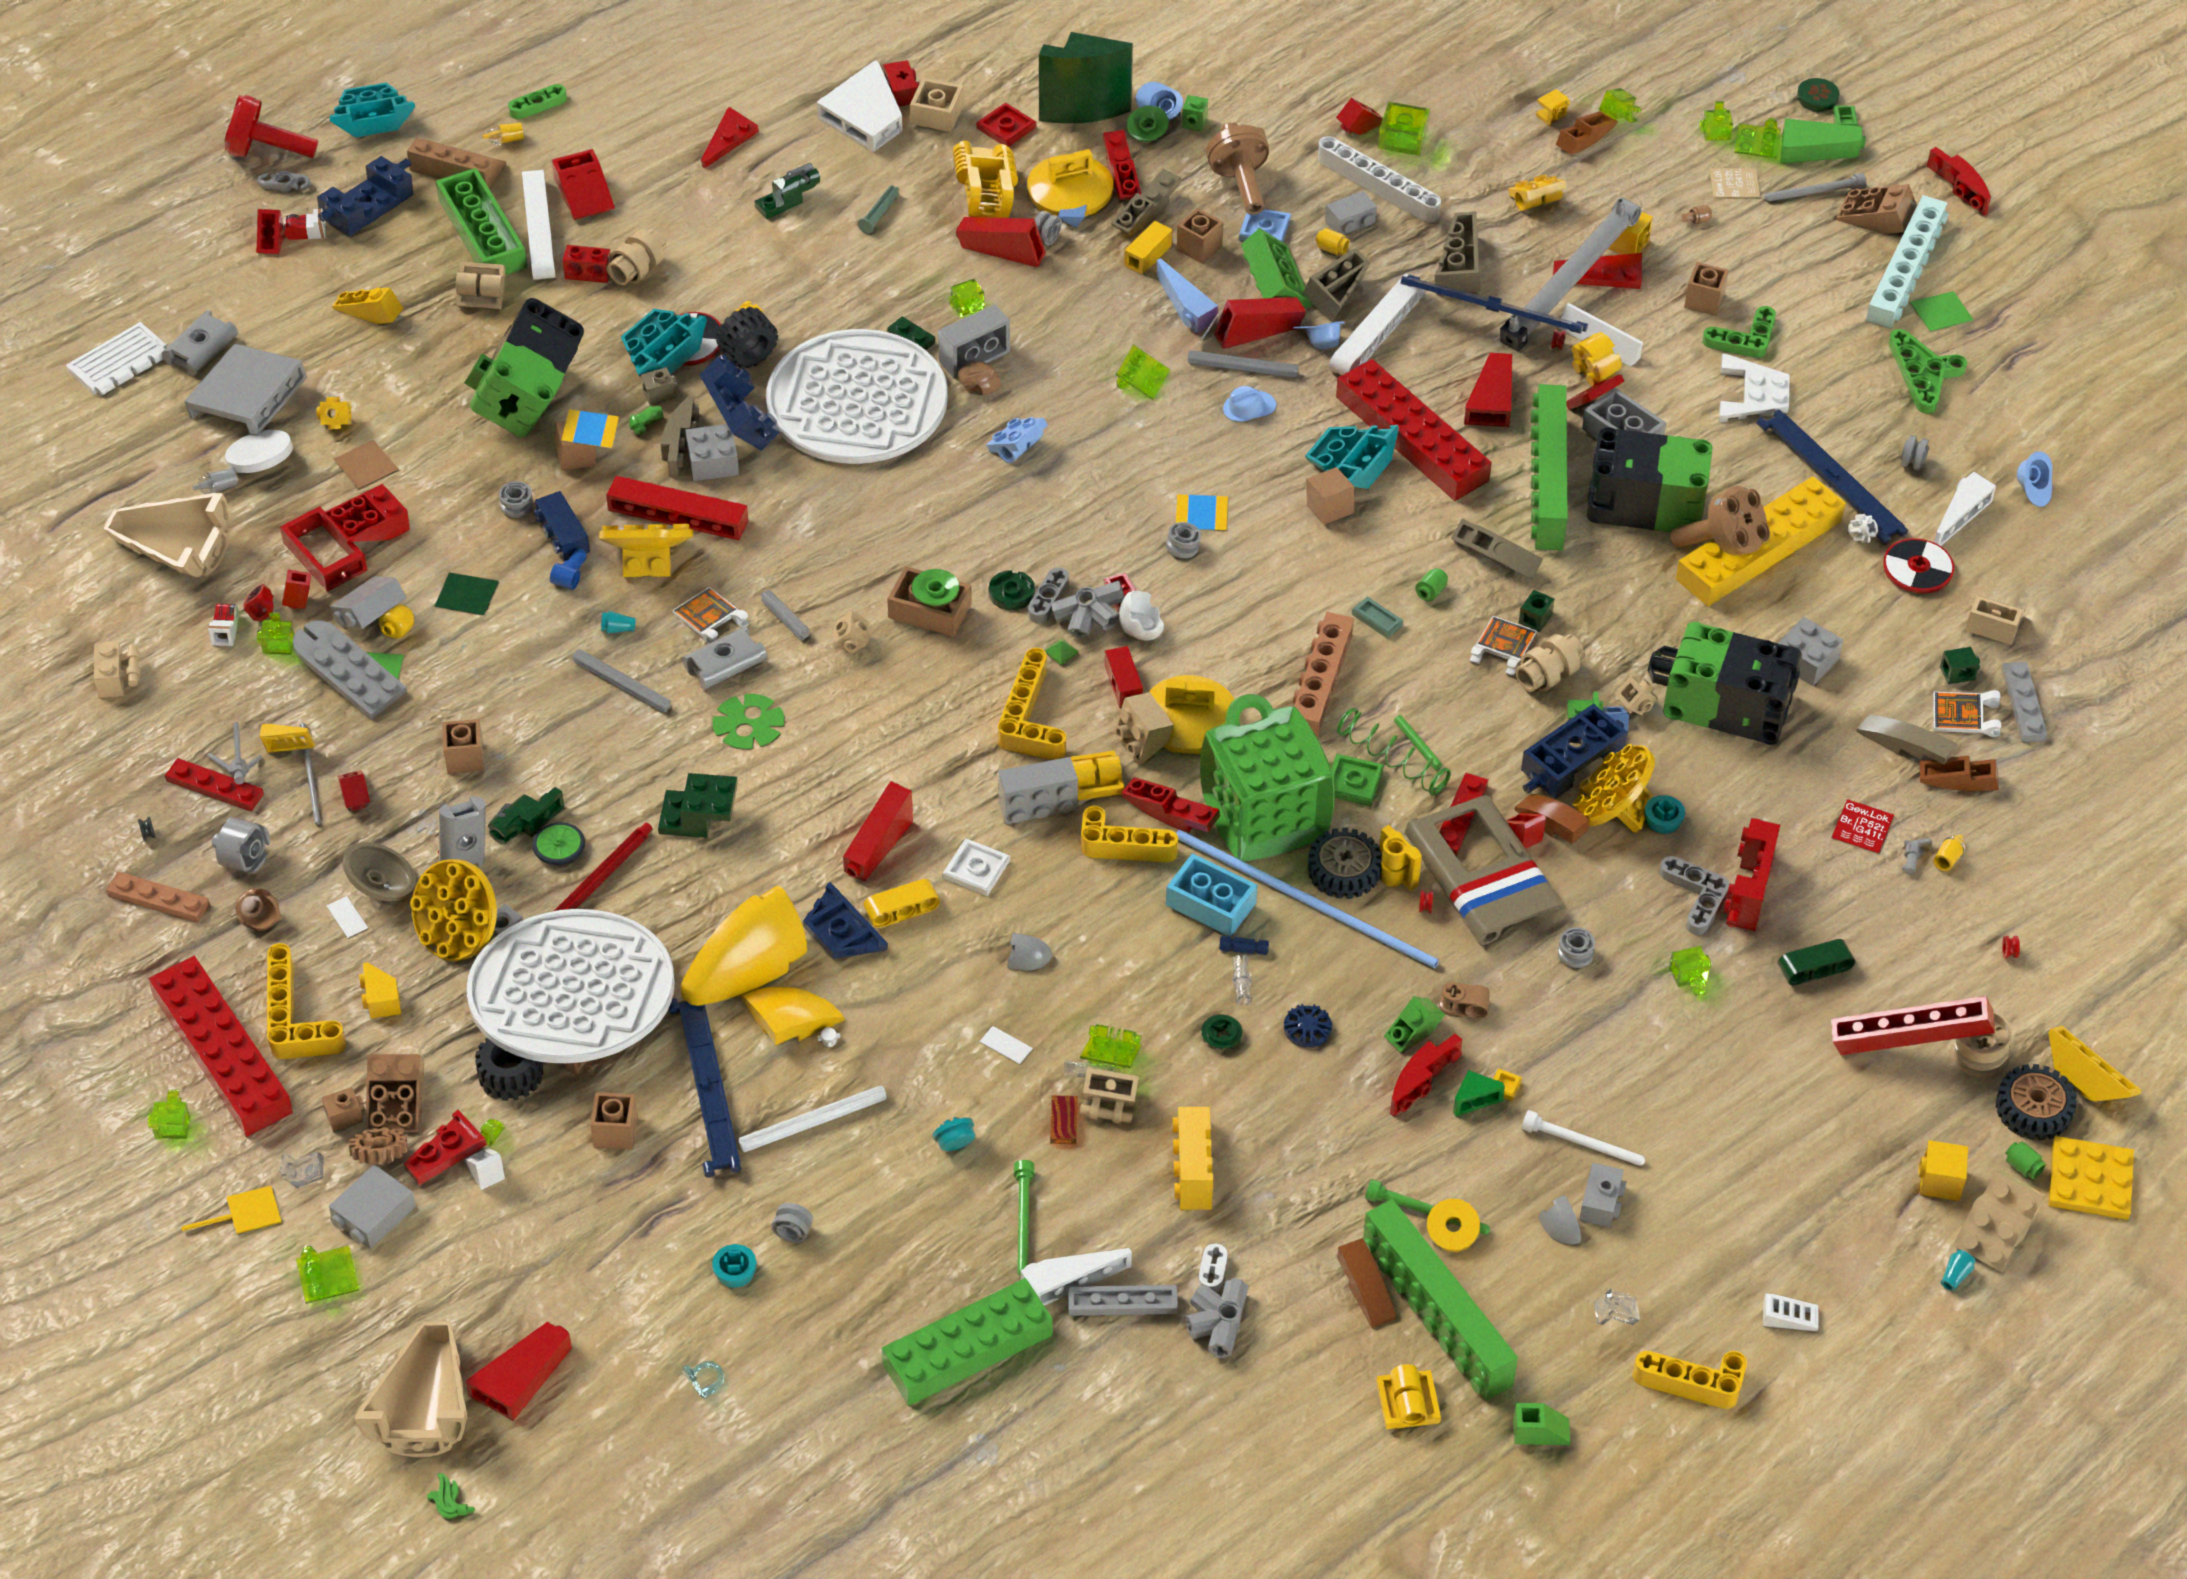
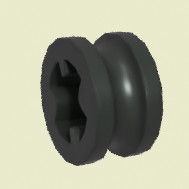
M150 816L145 821L138 819L143 841H146L148 837L156 838Z

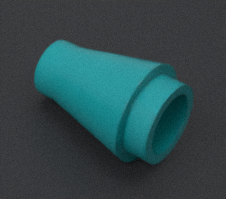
M610 610L602 612L601 631H607L606 634L634 632L636 618Z
M1957 1250L1951 1254L1944 1276L1940 1282L1941 1285L1949 1291H1955L1956 1287L1975 1269L1974 1264L1976 1261L1974 1257L1963 1250Z

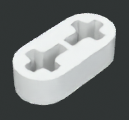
M1210 1244L1205 1248L1199 1272V1287L1207 1285L1216 1293L1223 1286L1227 1265V1250L1222 1245ZM1214 1254L1219 1255L1216 1264H1212ZM1210 1273L1214 1274L1213 1283L1207 1282Z

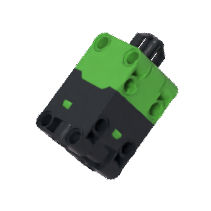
M1690 622L1685 629L1679 649L1663 646L1653 652L1647 671L1652 683L1667 686L1663 713L1669 719L1692 723L1759 741L1767 745H1774L1780 739L1788 709L1798 684L1802 652L1793 646L1774 643L1770 640L1727 631L1699 622ZM1661 655L1668 656V657H1672V658H1675V659L1663 657V656H1661ZM1654 672L1661 673V674H1665V675H1669V677H1668V676H1664V675H1660V674H1656V673H1654Z

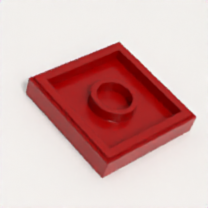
M1006 102L976 122V129L1008 147L1036 128L1035 120Z
M1618 374L1601 381L1567 400L1566 406L1570 410L1588 403L1622 384L1625 380L1622 375Z

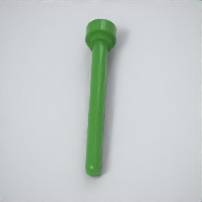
M1019 1160L1014 1163V1177L1019 1182L1017 1266L1019 1276H1021V1270L1028 1265L1029 1182L1035 1176V1164L1029 1160Z
M1371 1179L1365 1195V1199L1376 1202V1200L1382 1201V1199L1386 1201L1393 1199L1400 1206L1429 1215L1434 1207L1433 1205L1387 1190L1386 1186L1382 1185V1182ZM1451 1219L1447 1221L1449 1223L1461 1226L1458 1220ZM1480 1222L1479 1233L1488 1234L1490 1227Z

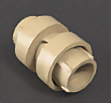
M654 229L646 231L636 230L626 239L625 243L619 245L610 254V264L607 266L610 277L620 285L639 283L649 273V270H653L663 261L664 250L667 247L664 237Z
M1554 634L1543 641L1540 647H1534L1522 655L1521 665L1516 668V677L1527 691L1533 692L1538 689L1539 691L1546 692L1560 682V678L1566 679L1579 670L1580 660L1585 656L1584 648L1581 642L1572 634H1568L1565 637Z

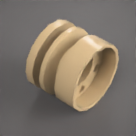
M1994 1011L1995 1033L1955 1039V1061L1966 1074L1977 1078H1990L2000 1074L2007 1067L2010 1057L2012 1030L2010 1023L2000 1013Z

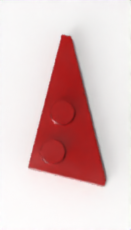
M728 107L701 158L702 167L707 168L758 133V125L736 110Z

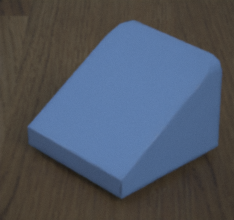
M1087 205L1073 209H1060L1058 217L1077 228L1084 218Z
M1622 706L1603 707V712L1614 721H1622L1624 729L1628 731L1629 714Z

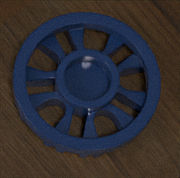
M1301 1004V1006L1297 1005L1295 1009L1291 1008L1288 1011L1284 1020V1032L1287 1038L1298 1046L1316 1047L1326 1042L1330 1037L1332 1022L1329 1013L1325 1009L1321 1010L1320 1006L1315 1004L1313 1006H1304ZM1293 1017L1297 1021H1290V1019ZM1299 1032L1301 1037L1297 1039L1293 1035ZM1318 1033L1322 1038L1317 1040L1314 1035ZM1305 1037H1310V1042L1305 1041Z

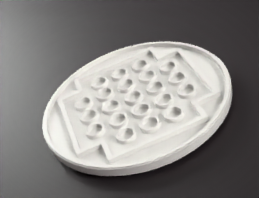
M868 329L830 332L798 345L776 365L771 373L766 389L768 413L775 417L777 420L776 425L780 430L779 434L788 443L813 457L848 464L883 461L897 457L917 447L937 429L944 417L948 402L946 378L933 356L918 344L906 338L888 332Z
M559 910L520 921L493 938L476 957L470 969L467 981V1000L470 1013L479 1030L505 1051L539 1062H585L610 1056L632 1046L658 1025L666 1014L673 998L675 985L674 969L668 951L662 942L639 923L624 916L599 910Z

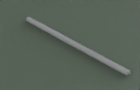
M301 723L300 727L306 728V724ZM310 748L303 750L315 825H320L321 821Z

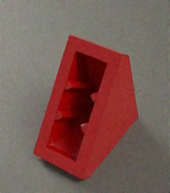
M258 209L256 253L279 254L284 238L281 210Z
M1520 813L1506 820L1525 849L1543 841L1546 821L1544 814Z

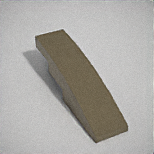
M1871 714L1867 716L1856 731L1896 754L1904 750L1919 759L1926 755L1943 765L1954 754L1958 746L1957 743L1919 726Z

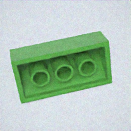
M1258 228L1241 246L1244 251L1243 256L1250 265V273L1255 277L1256 287L1261 292L1263 298L1297 297L1304 308L1311 307L1313 303L1303 294L1306 286L1288 245Z

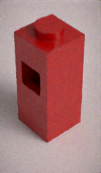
M1128 646L1105 650L1104 666L1118 706L1122 708L1125 698L1143 694V686Z

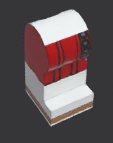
M313 209V214L301 216L297 214L287 215L284 218L285 237L290 240L326 238V224L318 218V214L323 212V210Z
M216 604L213 621L210 622L208 627L212 645H234L239 618L237 604ZM220 633H227L228 638L220 639L218 635Z

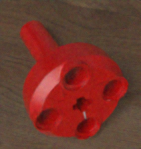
M247 94L238 96L224 140L225 150L229 155L246 158L252 140H256L314 159L319 140L258 121L262 100Z

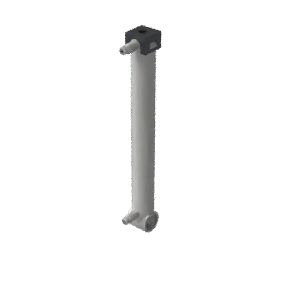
M1623 197L1617 199L1606 219L1524 308L1548 315L1628 226L1636 224L1641 216L1642 207ZM1513 314L1500 328V342L1519 352L1528 342L1529 334L1540 322Z

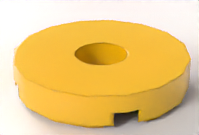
M1449 1198L1440 1201L1431 1209L1427 1217V1232L1430 1240L1446 1252L1457 1253L1468 1249L1479 1235L1480 1219L1477 1211L1469 1203L1461 1199ZM1451 1219L1458 1220L1461 1228L1456 1232H1451L1446 1228L1447 1221Z

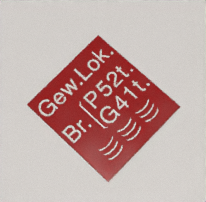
M1847 799L1831 838L1879 853L1894 814Z

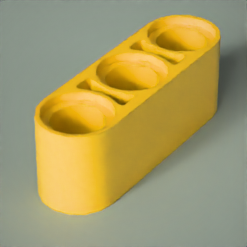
M920 879L874 894L864 901L863 906L873 926L881 928L931 912L940 905L941 901L929 879Z

